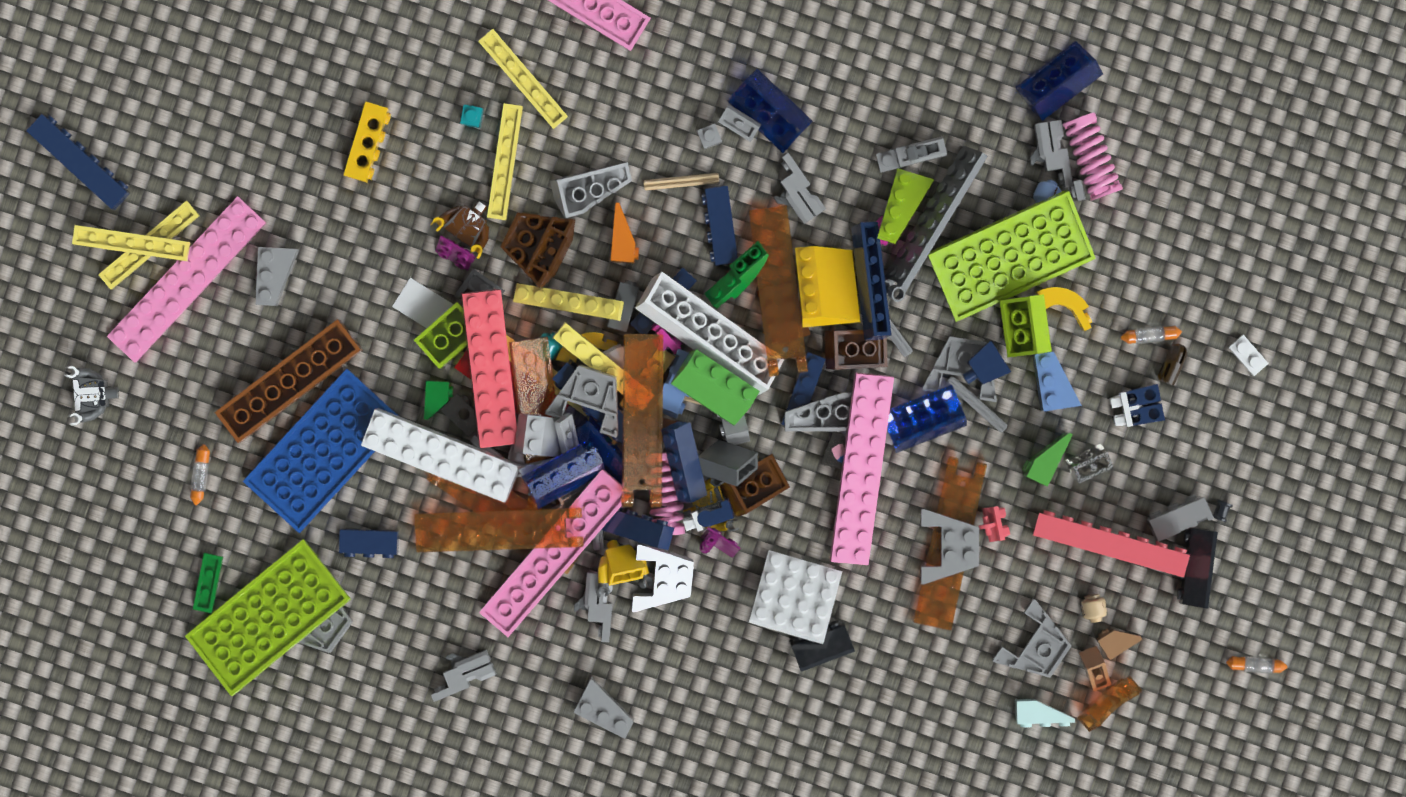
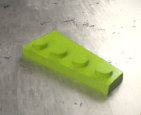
M897 169L877 236L878 239L896 244L933 184L934 179Z

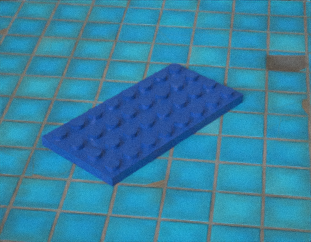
M347 368L243 482L298 533H301L375 452L361 446L374 410L379 408L394 415H399Z

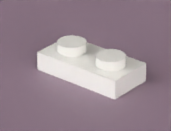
M1241 335L1228 347L1252 376H1255L1269 364L1244 335Z

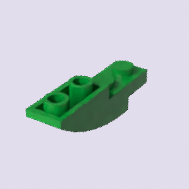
M759 241L729 265L732 270L704 293L716 309L730 297L736 299L761 271L769 254Z

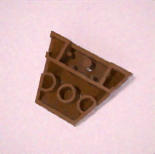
M517 213L500 247L541 289L556 275L573 241L575 219Z

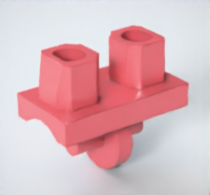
M998 506L982 508L984 524L979 525V530L985 529L989 542L1005 540V537L1010 535L1009 527L1007 525L1002 526L1001 518L1006 517L1005 508H999Z

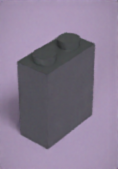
M625 280L624 283L620 282L615 300L624 302L621 320L610 319L608 327L624 332L628 331L639 292L636 282Z
M717 440L698 456L703 475L734 486H738L758 469L757 452L722 440Z

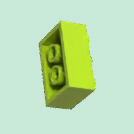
M1044 294L1000 300L1007 358L1052 352Z
M456 302L414 339L417 345L439 369H442L467 347L463 307L459 302Z

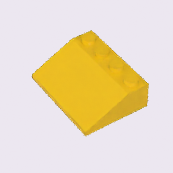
M819 246L795 248L802 327L860 322L852 250Z

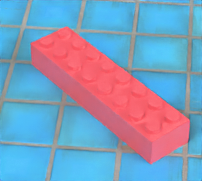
M492 289L461 293L479 447L486 448L515 444L517 424L501 290Z
M1047 510L1039 513L1034 536L1184 578L1190 557L1189 554H1186V549L1175 547L1172 550L1167 548L1168 544L1157 541L1154 545L1148 543L1149 539L1137 536L1136 540L1130 538L1129 533L1119 531L1118 534L1111 533V528L1100 526L1099 529L1093 528V523L1081 520V524L1073 522L1074 518L1064 515L1061 519L1055 517L1054 512Z

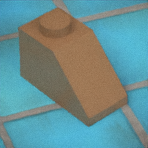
M1105 629L1096 638V641L1109 660L1143 640L1137 634L1114 629Z
M1095 646L1080 652L1081 662L1093 692L1110 686L1111 682L1106 664L1098 647Z

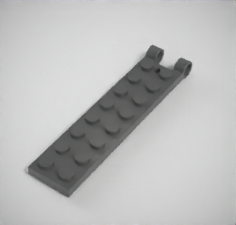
M963 146L957 153L954 163L948 168L947 174L937 186L934 196L928 201L927 207L923 214L919 216L914 229L908 234L906 242L899 249L897 257L887 269L885 283L886 293L890 299L896 302L904 299L905 292L988 156L983 152ZM899 289L898 296L894 298V291Z

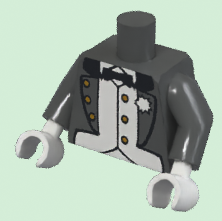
M65 367L72 370L70 375L65 376L73 378L75 413L68 415V417L73 416L75 422L69 425L73 426L79 422L82 423L96 419L104 413L106 407H109V399L119 398V388L108 387V381L104 380L101 374L89 368Z

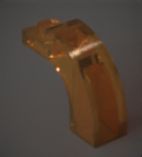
M1131 676L1124 680L1120 679L1095 698L1077 718L1090 732L1101 726L1118 707L1139 695L1142 689Z

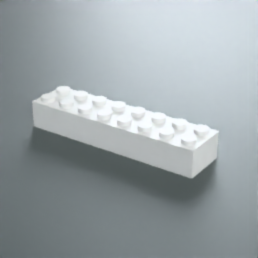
M660 272L651 279L635 307L693 350L697 349L759 390L758 395L769 389L784 361L782 357L663 272Z
M379 408L374 410L361 444L363 447L502 502L508 500L519 471L517 467L521 466L518 463Z

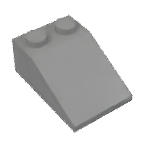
M519 414L514 452L551 457L562 456L554 423L558 418Z

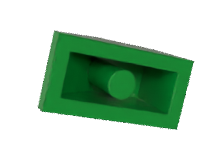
M426 381L424 419H430L450 401V398H453L454 386H450L451 382Z

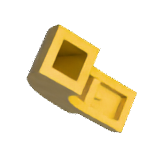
M1060 287L1045 288L1035 292L1036 295L1044 294L1046 309L1053 305L1064 306L1073 313L1082 331L1092 328L1090 316L1087 312L1083 313V310L1089 306L1077 293Z
M589 332L581 334L599 349L608 350L618 344V342L609 339L603 342L604 334ZM563 346L556 360L567 363L571 359L576 363L578 358Z

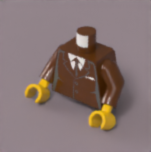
M477 201L472 210L465 205L448 209L439 217L434 218L430 224H438L439 227L436 231H440L443 227L470 246L471 254L472 252L478 253L477 259L481 257L482 250L489 240V226L487 221L481 217L487 207Z

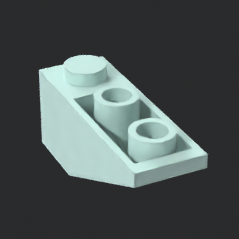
M1015 699V722L1020 724V727H1032V724H1039L1040 727H1050L1051 723H1059V726H1070V723H1075L1074 717L1036 699Z

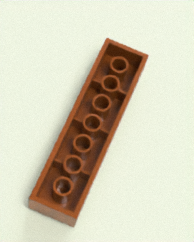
M337 319L214 413L236 442L241 443L363 351V349L342 321Z

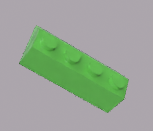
M697 349L689 351L671 382V385L733 426L750 409L760 392Z

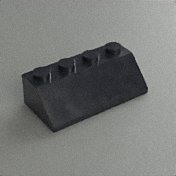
M1189 527L1188 531H1185L1186 554H1189L1190 557L1184 578L1179 576V580L1182 581L1181 588H1178L1177 599L1180 604L1208 609L1218 532Z

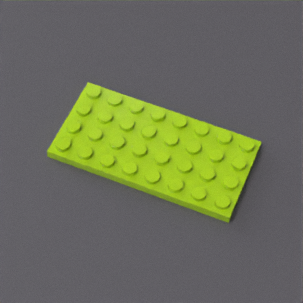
M1064 190L934 249L928 254V258L956 322L999 303L1000 300H1006L1096 259L1068 190Z
M303 539L191 630L185 637L230 696H234L349 602L351 598L306 540Z

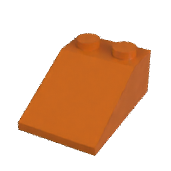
M615 203L611 262L634 264L635 260H639V248L636 247L620 203Z

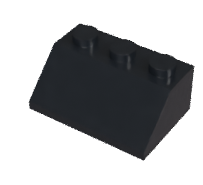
M839 620L828 624L823 644L796 636L792 638L793 640L789 641L801 672L855 652L843 621L839 622Z

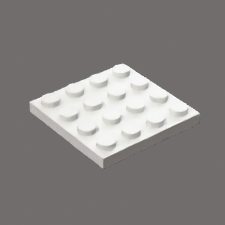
M769 550L749 623L823 644L842 571Z

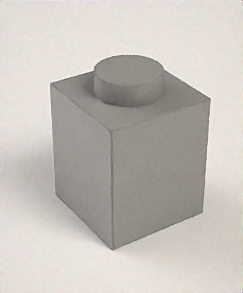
M716 124L697 130L704 150L722 143Z

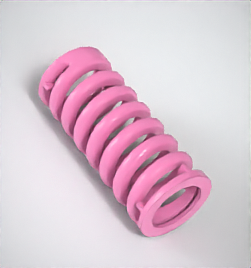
M1095 112L1062 124L1065 130L1068 129L1066 131L1067 137L1076 136L1069 142L1070 146H1079L1073 150V155H1084L1076 161L1079 166L1087 165L1080 170V174H1092L1083 181L1085 185L1095 184L1087 189V193L1090 194V201L1123 189L1119 180H1117L1118 174L1104 175L1115 168L1114 164L1099 166L1109 161L1111 155L1105 154L1095 157L1108 149L1105 144L1092 147L1104 140L1103 135L1089 137L1100 131V126L1095 125L1084 128L1091 123H1097Z
M648 453V464L664 465L648 469V474L663 476L649 479L648 484L665 486L650 489L649 494L667 496L649 501V504L652 506H667L650 510V515L665 516L666 518H660V520L667 521L668 526L674 527L673 535L685 534L684 524L676 522L684 518L683 513L675 512L682 510L684 504L676 502L678 499L667 453Z

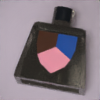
M832 431L820 463L821 465L842 469L846 436L837 431Z

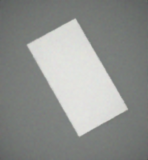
M410 278L392 307L425 328H428L454 304Z

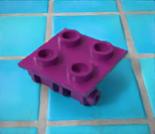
M440 236L435 252L441 258L452 261L458 268L469 271L471 263L476 258L473 255L474 253L471 254L469 250H464V247H459V244H455L449 238Z
M708 527L700 537L704 539L699 547L702 553H708L713 547H716L733 558L740 550L737 542L730 538L726 539L715 528L711 529Z

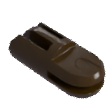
M1174 344L1169 349L1157 376L1159 381L1170 385L1176 383L1187 357V348L1184 345Z

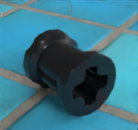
M1217 499V506L1212 515L1215 519L1226 523L1229 509L1233 505Z

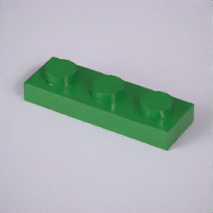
M204 553L193 610L213 613L224 556Z

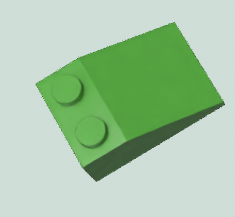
M1064 432L1034 455L1030 461L1026 460L1022 471H1024L1023 476L1048 487L1073 434Z

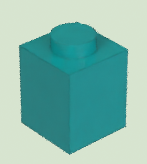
M463 105L460 124L481 129L484 109Z

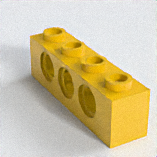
M365 101L344 176L368 183L369 179L372 180L375 171L372 166L374 161H378L380 155L378 146L379 143H383L386 134L383 131L384 126L389 124L391 118L388 108ZM373 119L379 122V126L375 130L369 128V123ZM366 138L373 139L372 147H364L363 142ZM361 156H366L368 163L363 167L359 166L358 159Z

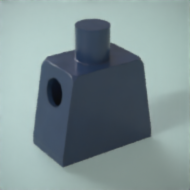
M989 341L967 361L971 369L962 374L967 384L978 379L983 385L1010 373L1011 370L992 341Z

